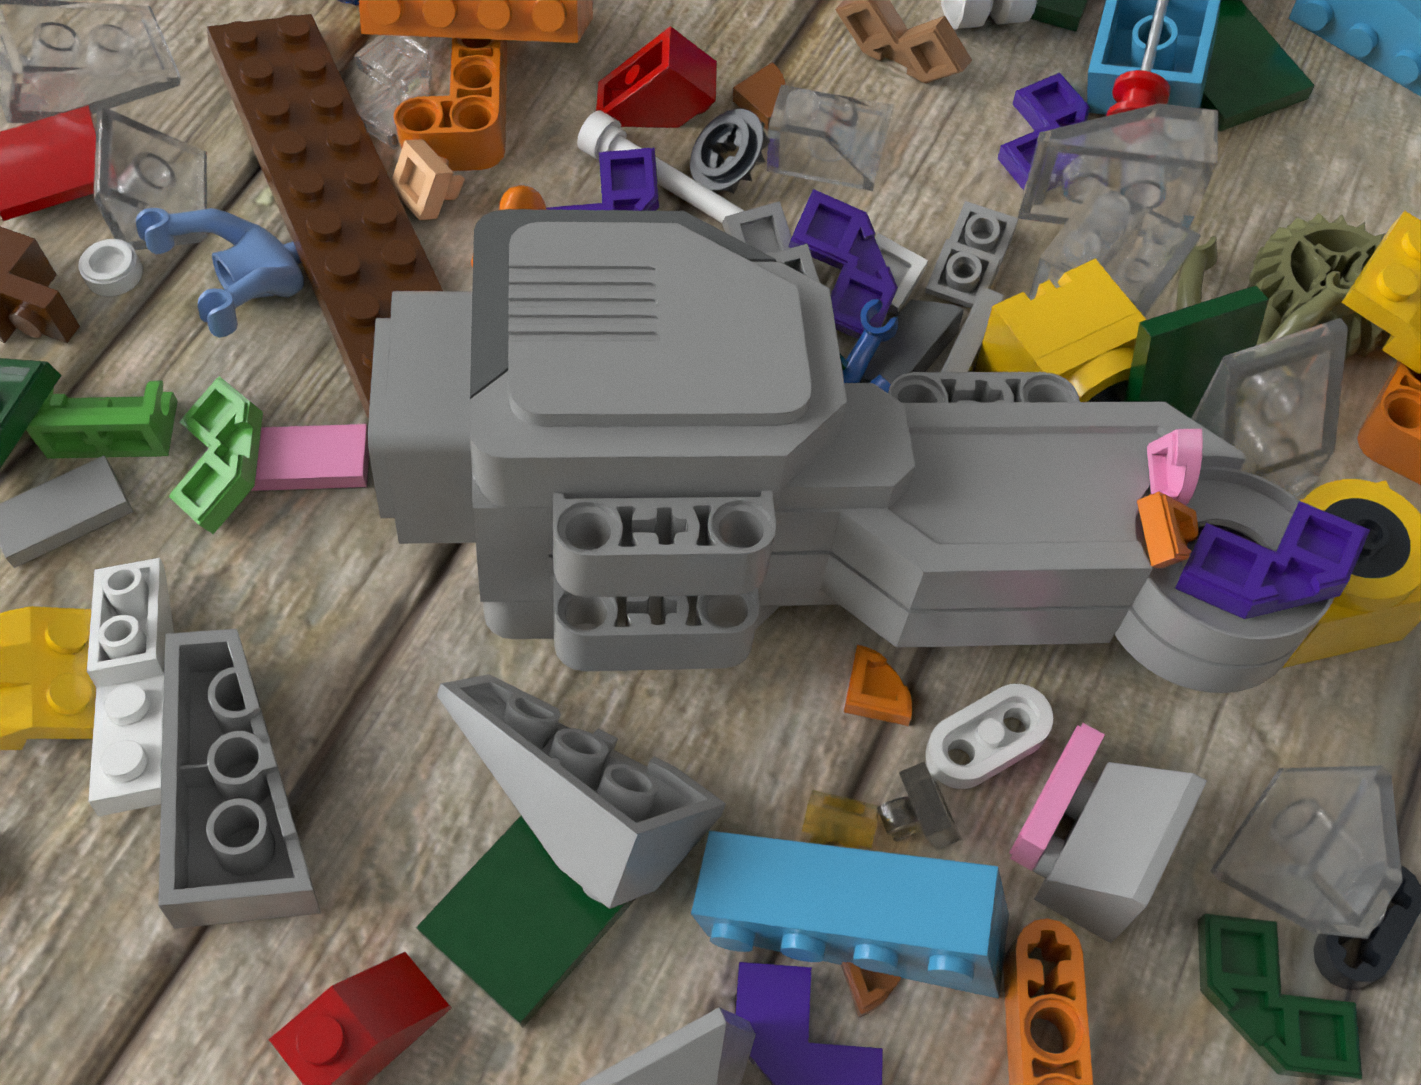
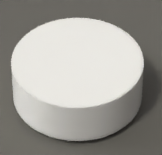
M106 239L94 243L83 252L78 264L80 274L89 289L101 296H117L130 291L138 284L143 273L142 263L134 248L129 243L119 239Z

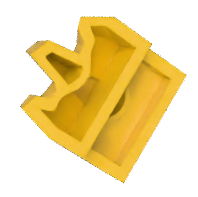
M1404 211L1391 225L1341 303L1391 334L1382 350L1421 374V220Z
M29 606L0 613V750H23L27 739H93L96 686L87 673L91 609Z

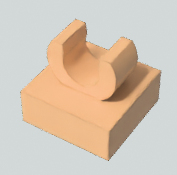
M423 139L405 140L391 182L398 197L419 220L437 219L443 201L455 200L459 197L465 178L462 175L453 176V171L448 167L449 161L446 158L439 157Z

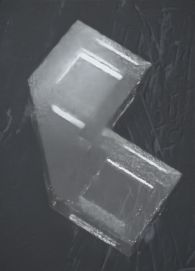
M379 35L357 52L354 57L357 68L383 85V87L357 106L355 110L360 115L367 132L394 150L400 145L393 117L395 109L409 98L430 96L432 64L429 50L408 36Z

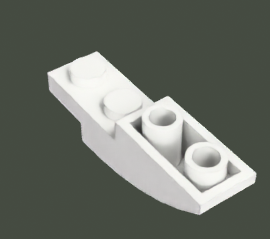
M160 558L94 570L87 673L96 686L88 802L98 817L161 804L165 634L174 633L165 569Z

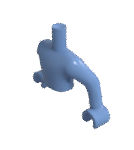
M147 208L142 210L136 218L139 238L146 241L148 250L154 254L170 251L175 244L173 236L196 232L213 233L234 245L227 250L212 253L214 269L224 290L208 289L198 299L200 319L208 322L209 330L214 336L219 338L225 337L237 329L238 323L235 309L247 301L274 295L289 298L298 293L304 286V276L298 266L302 262L294 243L283 244L260 225L251 223L231 213L209 208L168 214L160 208Z

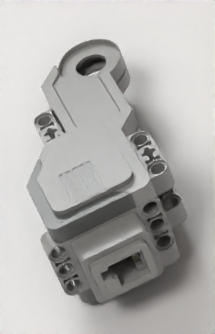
M532 209L492 211L482 216L475 225L472 291H393L391 318H376L368 422V448L380 518H395L399 544L476 543L480 602H483L486 625L493 633L502 638L554 639L556 655L563 664L574 670L630 671L734 667L745 661L750 654L755 630L780 606L841 605L896 648L1110 643L1115 634L1123 647L1139 663L1156 675L1174 684L1197 691L1230 693L1253 688L1273 677L1323 617L1334 599L1331 598L1243 619L1175 589L1184 569L1182 562L1161 569L1151 566L1137 500L1151 495L1147 456L1148 444L1176 429L1202 428L1201 469L1196 489L1187 504L1188 507L1196 511L1199 528L1197 539L1187 543V547L1191 551H1193L1206 523L1276 551L1299 502L1296 497L1273 482L1241 471L1240 469L1246 461L1245 454L1166 402H1080L1074 386L1069 381L1059 375L1046 372H913L897 377L890 385L888 393L873 383H844L830 289L781 262H776L775 258L685 211Z

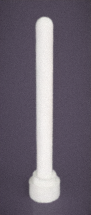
M601 110L593 112L586 119L580 129L577 140L578 148L599 160V152L642 149L626 139V132L621 129L619 121ZM656 157L658 185L721 223L725 216L744 211Z

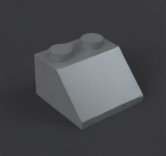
M1112 762L1107 763L1095 783L1083 777L1064 812L1065 815L1075 820L1065 840L1053 834L1033 872L1045 878L1034 900L1107 942L1112 943L1147 907L1207 780L1194 773Z

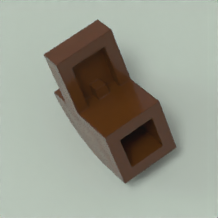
M0 226V341L6 343L13 332L19 329L34 338H40L42 335L68 344L80 325L60 292L48 287L57 276L56 272L35 238Z

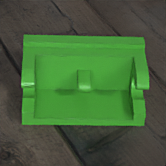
M162 380L149 381L146 385L144 396L67 398L65 394H53V388L26 431L47 459L99 458L102 456L106 458L169 456L178 400L173 392H163L164 383Z

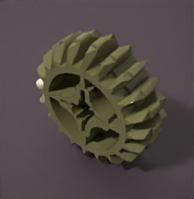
M1319 213L1309 222L1296 217L1287 228L1279 227L1270 236L1265 246L1259 249L1253 261L1255 265L1249 275L1248 287L1256 285L1269 299L1268 305L1278 311L1282 324L1295 310L1326 289V278L1332 271L1340 272L1339 288H1351L1386 233L1376 236L1368 233L1365 229V222L1357 227L1347 225L1342 214L1332 223H1329ZM1329 312L1304 335L1295 347V352L1297 353L1303 348L1309 347L1315 350L1318 359L1321 360L1333 351L1344 362L1347 358L1353 356L1355 352L1366 357L1377 346L1383 347L1391 334L1357 312L1350 315H1337Z

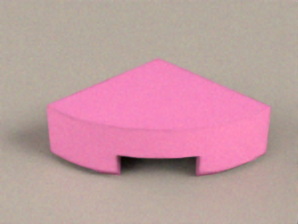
M1202 428L1176 429L1148 444L1147 456L1151 494L1160 491L1187 506L1196 489L1201 469Z

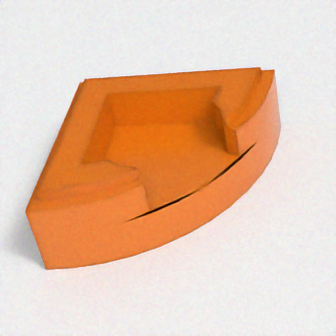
M1160 491L1137 500L1151 566L1161 569L1187 560L1192 552L1187 547V543L1196 540L1199 532L1196 511Z
M857 644L844 713L909 726L912 715V700L908 687L904 685L900 676L887 663V659L882 654Z

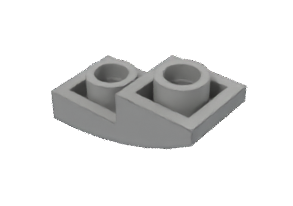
M965 201L950 239H946L925 293L972 309L980 291H984L985 288L991 289L1016 231L1019 218Z

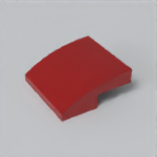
M88 105L0 131V216L3 221L115 187L109 161L101 146L98 126Z

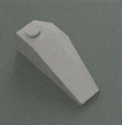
M490 674L440 683L437 693L438 698L555 864L581 885L584 892L590 898L603 903L609 909L656 891L723 813L726 805L725 802L675 766L655 756L649 761L648 766H645L614 750L618 738L600 729H597L592 734L581 729L569 728L558 722L561 715L558 708Z

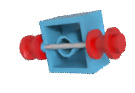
M1106 0L1088 69L1087 104L1090 106L1089 113L1106 115L1105 126L1117 140L1129 145H1138L1150 141L1161 133L1164 121L1196 125L1215 43L1221 0Z

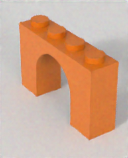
M359 0L361 34L578 43L593 19V0Z

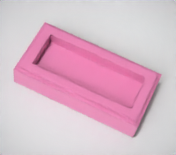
M367 424L261 427L255 486L251 491L367 487L369 465Z
M1082 723L1081 727L1077 725L1009 852L1012 854L1011 860L1031 871L1033 870L1045 851L1105 734Z

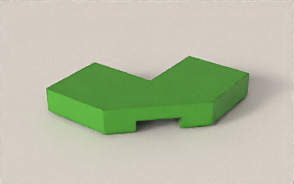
M220 376L214 380L180 421L185 428L209 449L169 495L199 526L212 534L219 529L255 486L263 411Z

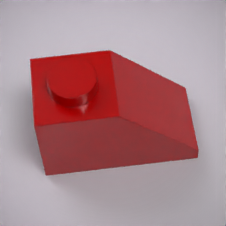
M670 26L598 82L596 111L601 110L621 123V127L679 128L697 114L700 115L706 112L716 102L717 61Z
M403 952L330 986L268 1040L303 1085H366L451 1010L452 1007L410 956Z

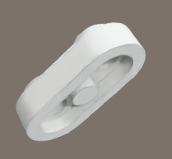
M1009 684L993 691L937 724L931 733L926 748V762L929 770L938 781L952 788L968 789L981 784L1034 753L1044 744L1053 725L1051 705L1042 693L1024 684ZM1009 717L1019 719L1024 724L1025 731L1021 733L1010 731L1005 726L1004 719ZM961 749L969 755L971 762L966 765L956 764L950 759L948 751Z

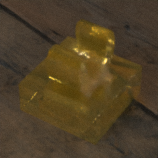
M812 790L802 831L811 833L808 843L824 845L827 842L835 841L846 848L861 849V846L872 848L878 822L879 806Z

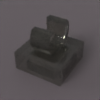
M925 761L900 771L899 774L908 796L893 799L877 807L887 834H891L893 840L897 842L923 830L925 837L936 850L962 840L940 785Z

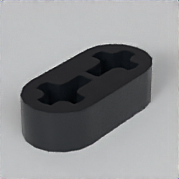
M1378 861L1368 865L1349 881L1317 936L1313 948L1315 963L1320 973L1331 984L1342 989L1357 990L1381 979L1390 969L1421 912V885L1413 873L1406 867L1393 861ZM1384 883L1392 889L1389 900L1394 906L1378 917H1375L1371 914V911L1379 898V893L1374 888ZM1361 932L1366 936L1358 952V957L1363 963L1351 968L1344 962L1347 951L1342 944Z

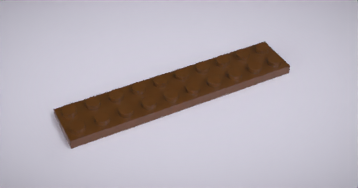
M312 14L286 15L280 18L247 22L235 21L229 24L207 26L208 44L369 420L376 318H391L393 291H443Z

